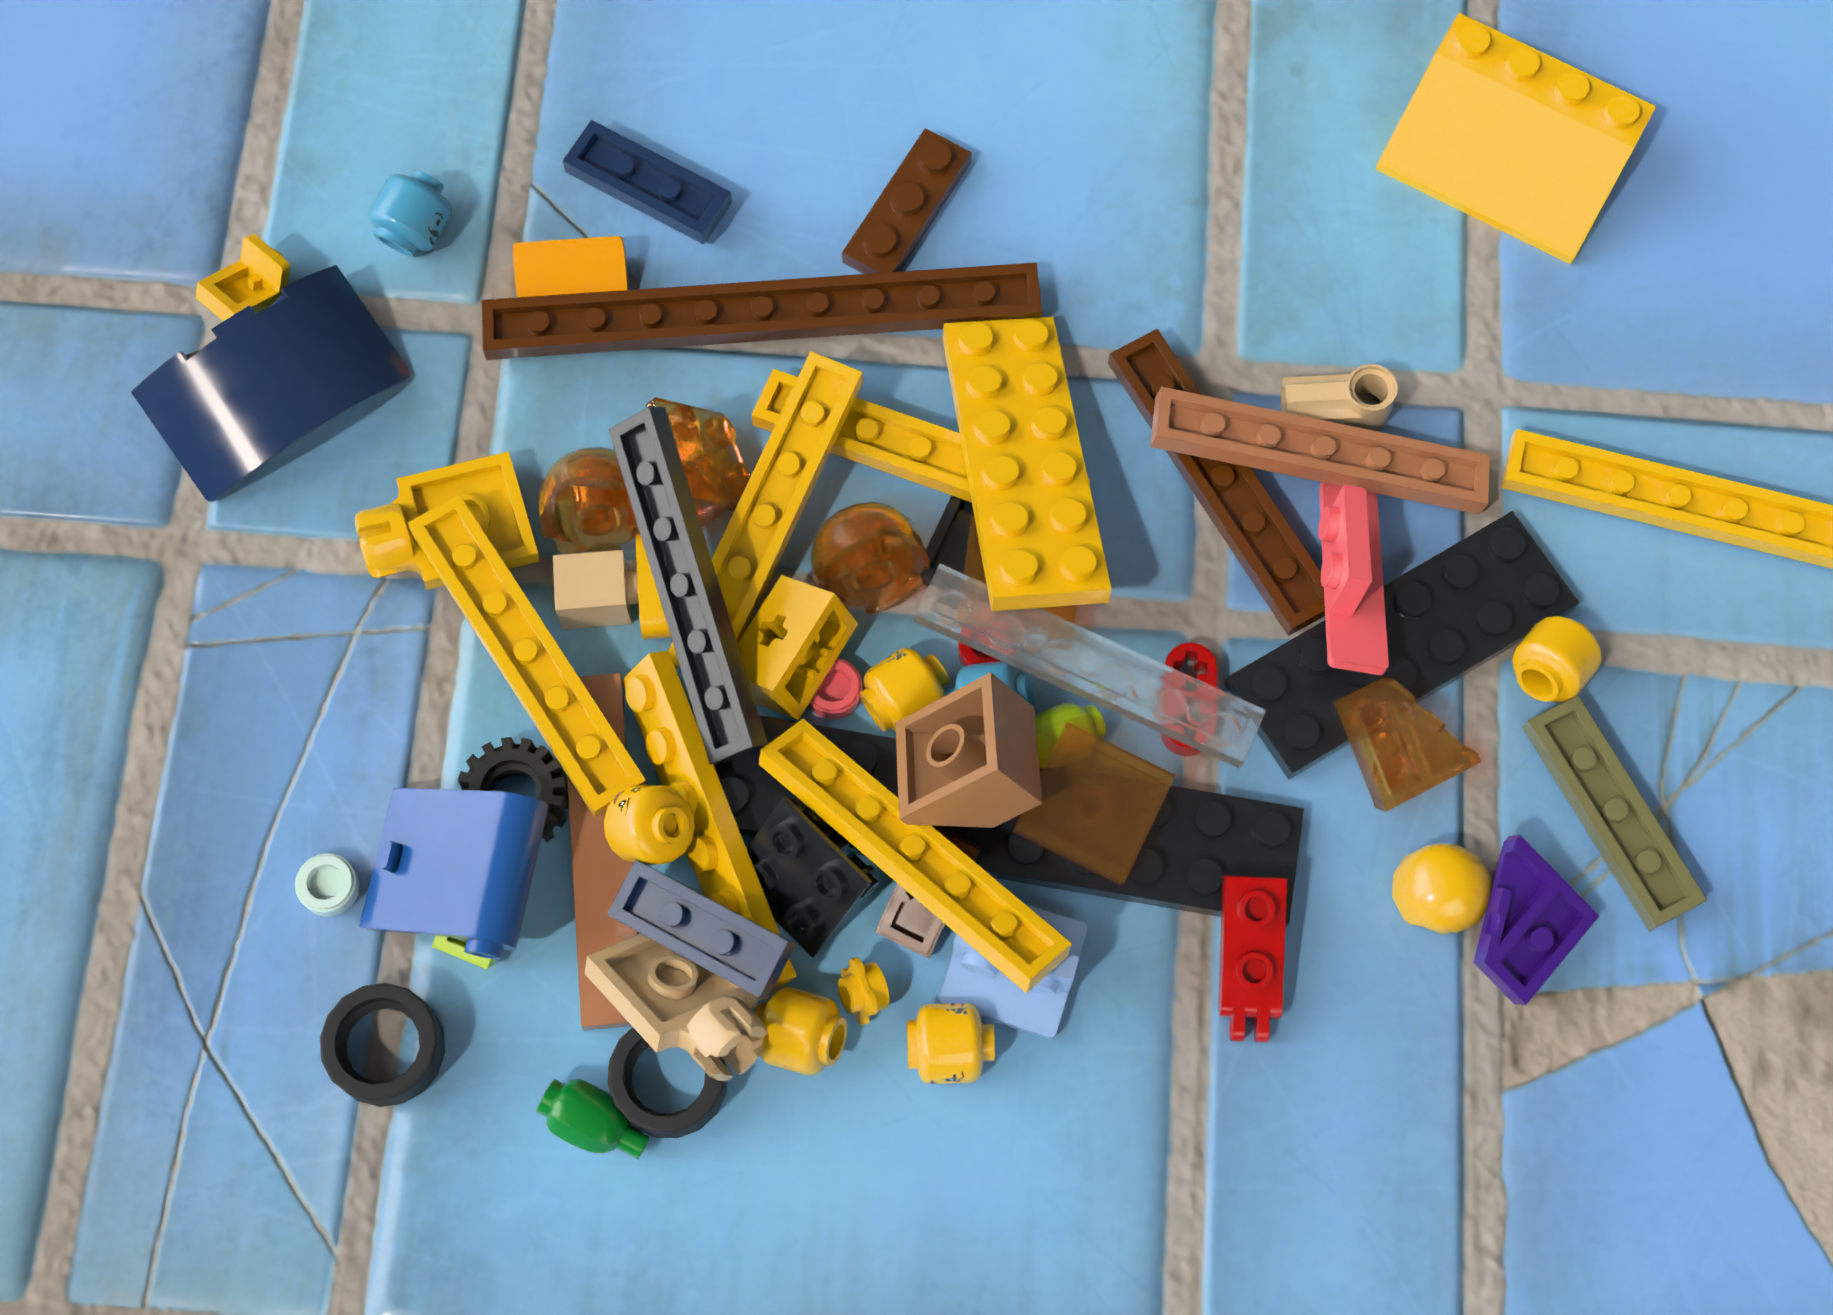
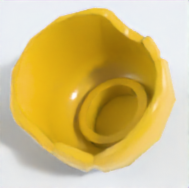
M1432 844L1404 856L1393 874L1392 898L1403 919L1410 925L1422 926L1438 932L1440 935L1450 934L1451 932L1458 933L1478 925L1486 913L1492 889V880L1488 868L1481 862L1480 857L1470 850L1457 844Z

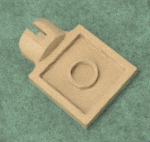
M641 933L587 956L584 974L656 1053L672 1047L686 1050L709 1077L718 1081L731 1080L734 1075L717 1057H722L736 1073L741 1075L763 1053V1037L768 1031L763 1022L751 1010L757 1007V996Z

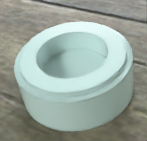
M325 853L310 858L301 866L296 876L295 890L300 902L312 913L323 917H333L344 913L355 903L360 891V880L356 870L346 859L336 854Z

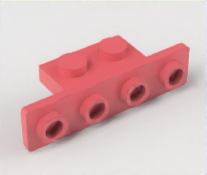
M1321 482L1319 486L1320 522L1318 535L1322 541L1323 564L1321 569V585L1324 587L1328 665L1338 669L1383 675L1389 667L1377 493L1367 492L1366 488L1350 485L1338 486Z

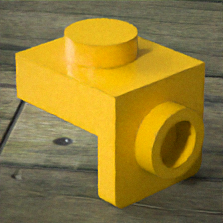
M253 233L243 238L239 261L197 282L196 299L222 321H225L249 305L257 314L270 307L282 295L281 289L288 285L290 264L279 251L271 248Z

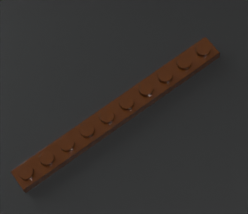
M1037 262L482 300L483 352L486 360L934 330L943 329L944 323L1041 318L1042 306Z

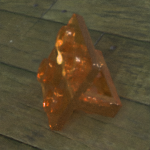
M657 397L653 398L646 404V408L665 407L701 527L725 511L734 512L752 474L744 465L735 442L736 432L731 422L720 412Z

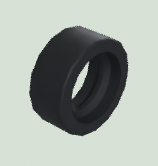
M389 983L362 986L342 997L327 1015L320 1035L321 1062L331 1081L357 1101L378 1107L404 1104L423 1093L438 1075L445 1054L444 1029L433 1009L408 988ZM391 1009L402 1012L413 1021L419 1035V1049L416 1059L405 1073L392 1080L377 1082L363 1078L353 1069L348 1059L347 1041L350 1032L362 1017L372 1011Z
M632 1027L619 1039L609 1059L608 1086L615 1106L635 1129L655 1138H680L701 1130L718 1113L727 1094V1081L715 1080L705 1072L704 1086L700 1095L688 1108L675 1113H658L645 1107L636 1097L632 1086V1072L639 1055L650 1045ZM717 1057L726 1066L722 1057Z

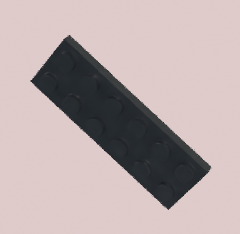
M1513 511L1383 586L1389 667L1383 675L1330 667L1327 661L1326 621L1324 620L1226 678L1224 685L1288 780L1520 643L1530 630L1544 618L1552 616L1563 617L1577 607L1579 601Z

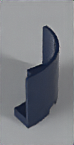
M337 265L322 269L281 289L282 295L270 307L257 314L249 305L211 329L216 339L202 349L187 355L179 351L131 391L136 401L207 501L213 502L220 499L263 464L320 426L365 400L403 383L410 377L408 367Z

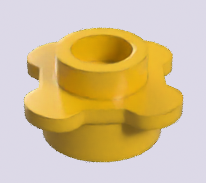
M858 957L850 959L849 968L841 970V978L838 980V993L844 1009L849 1014L854 1013L857 1022L863 1026L869 1024V1015H875L878 1011L888 1008L889 991L885 977L875 962L863 964Z

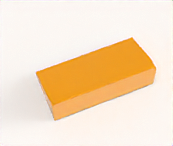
M621 236L519 242L512 245L517 297L629 290L627 253L624 239Z

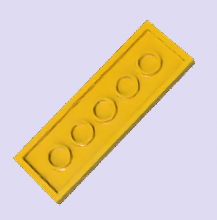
M1054 317L944 323L942 339L991 611L1109 603L1112 588Z

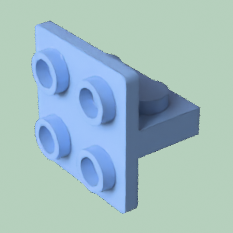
M1027 905L1072 943L1068 957L1028 993H1025L956 934L952 957L939 995V1003H970L978 1008L983 1019L1046 1039H1053L1057 1033L1080 959V952L1088 929L1087 924Z

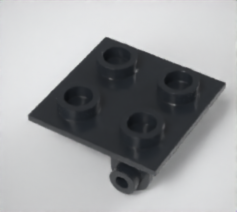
M785 796L780 800L747 848V852L774 920L813 958L821 950L859 898L863 900L869 896L878 886L879 881L873 876L875 869L871 865L867 866L853 851L848 855L844 854L849 847V843L846 840H842L836 845L832 842L837 833L834 828L830 827L825 830L827 826L806 804L802 803L800 805L794 798L789 800Z

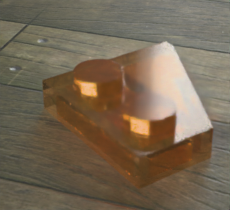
M1383 677L1334 702L1376 809L1387 812L1481 763L1478 753L1470 747L1463 746L1445 729L1446 725L1431 711L1422 709L1416 703L1415 697L1395 679Z

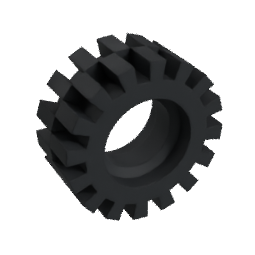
M512 737L501 738L502 746L494 748L491 742L481 746L485 754L479 759L472 754L466 761L470 768L467 773L460 771L457 781L461 785V790L493 791L497 783L507 776L523 775L530 778L536 784V799L549 805L542 838L548 843L555 837L552 832L553 828L556 825L560 828L563 827L567 820L564 811L569 809L568 782L557 759H553L550 751L543 745L537 748L532 740L521 738L520 744H515Z

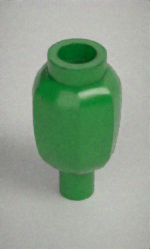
M554 1079L543 1095L536 1111L547 1118L546 1125L552 1134L573 1146L592 1153H606L617 1148L639 1159L650 1140L649 1136L629 1126V1120L615 1106L610 1094L581 1079H573L566 1084Z

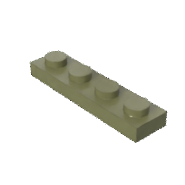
M1577 695L1528 720L1522 728L1647 930L1651 932L1707 901L1580 697Z

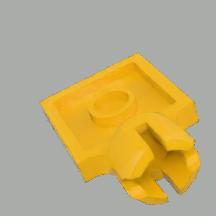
M509 451L396 478L399 491L398 497L392 503L362 510L355 515V527L358 532L362 554L367 570L372 577L381 578L405 571H413L420 574L426 590L444 586L441 578L410 532L408 522L460 494L508 569L539 562L538 550Z

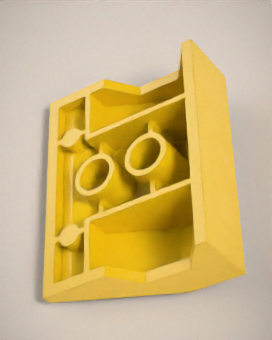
M1458 13L1433 56L1378 161L1376 170L1571 265L1656 106L1468 16Z

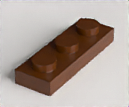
M925 128L843 250L842 263L863 274L900 272L970 166L972 152Z

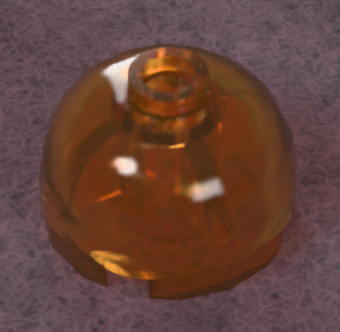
M605 447L581 448L565 454L551 465L539 487V520L541 533L546 540L547 536H549V538L556 541L558 551L564 554L621 550V547L618 546L619 544L630 542L636 537V534L640 533L614 449Z
M877 502L853 504L837 511L825 520L815 535L810 558L812 576L816 587L835 593L846 608L847 606L859 607L868 604L865 609L867 614L880 613L898 606L914 595L923 584L920 574L925 567L929 570L930 565L924 543L912 520L892 506Z

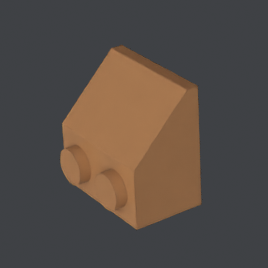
M991 672L895 723L899 819L905 824L994 828L1043 803L1034 706Z

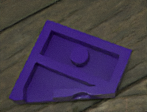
M1521 835L1508 836L1503 842L1473 961L1515 1005L1528 1004L1599 918V915Z

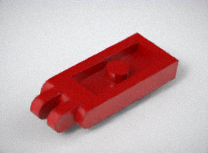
M1223 875L1218 1013L1219 1016L1230 1017V1041H1244L1245 1017L1254 1018V1041L1268 1043L1270 1018L1281 1019L1287 896V879L1284 877Z

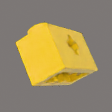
M784 575L780 576L737 643L756 704L794 719H800L858 625L857 621L835 593Z

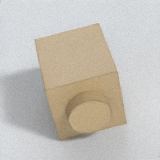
M623 550L553 555L555 611L563 630L632 624L631 604H639L637 569H628Z

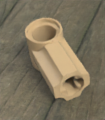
M1375 364L1360 366L1351 374L1284 377L1281 382V412L1377 431L1389 419L1397 396L1398 384L1395 376L1388 369ZM1370 393L1376 396L1381 403L1368 405L1361 402L1356 395Z

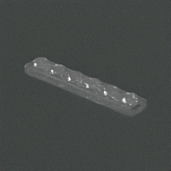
M939 564L914 618V622L1237 768H1240L1245 762L1266 711L1043 609L991 611L987 584L943 564Z

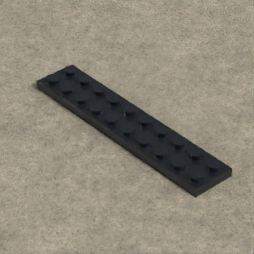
M759 715L768 744L797 723L796 721ZM810 724L898 797L896 738ZM765 746L727 762L713 764L742 835L755 837L783 797L786 796L789 800L794 798L800 805L803 803L759 765L760 750ZM1059 767L1055 769L1040 768L1042 804L994 828L939 826L982 847L975 863L993 878L1221 917L1223 875L1284 877L1287 879L1286 928L1290 923L1304 808ZM811 810L827 826L825 830L831 827L813 810ZM837 832L832 842L836 845L846 839ZM846 840L849 843V847L845 851L846 853L853 851L855 854L864 855Z

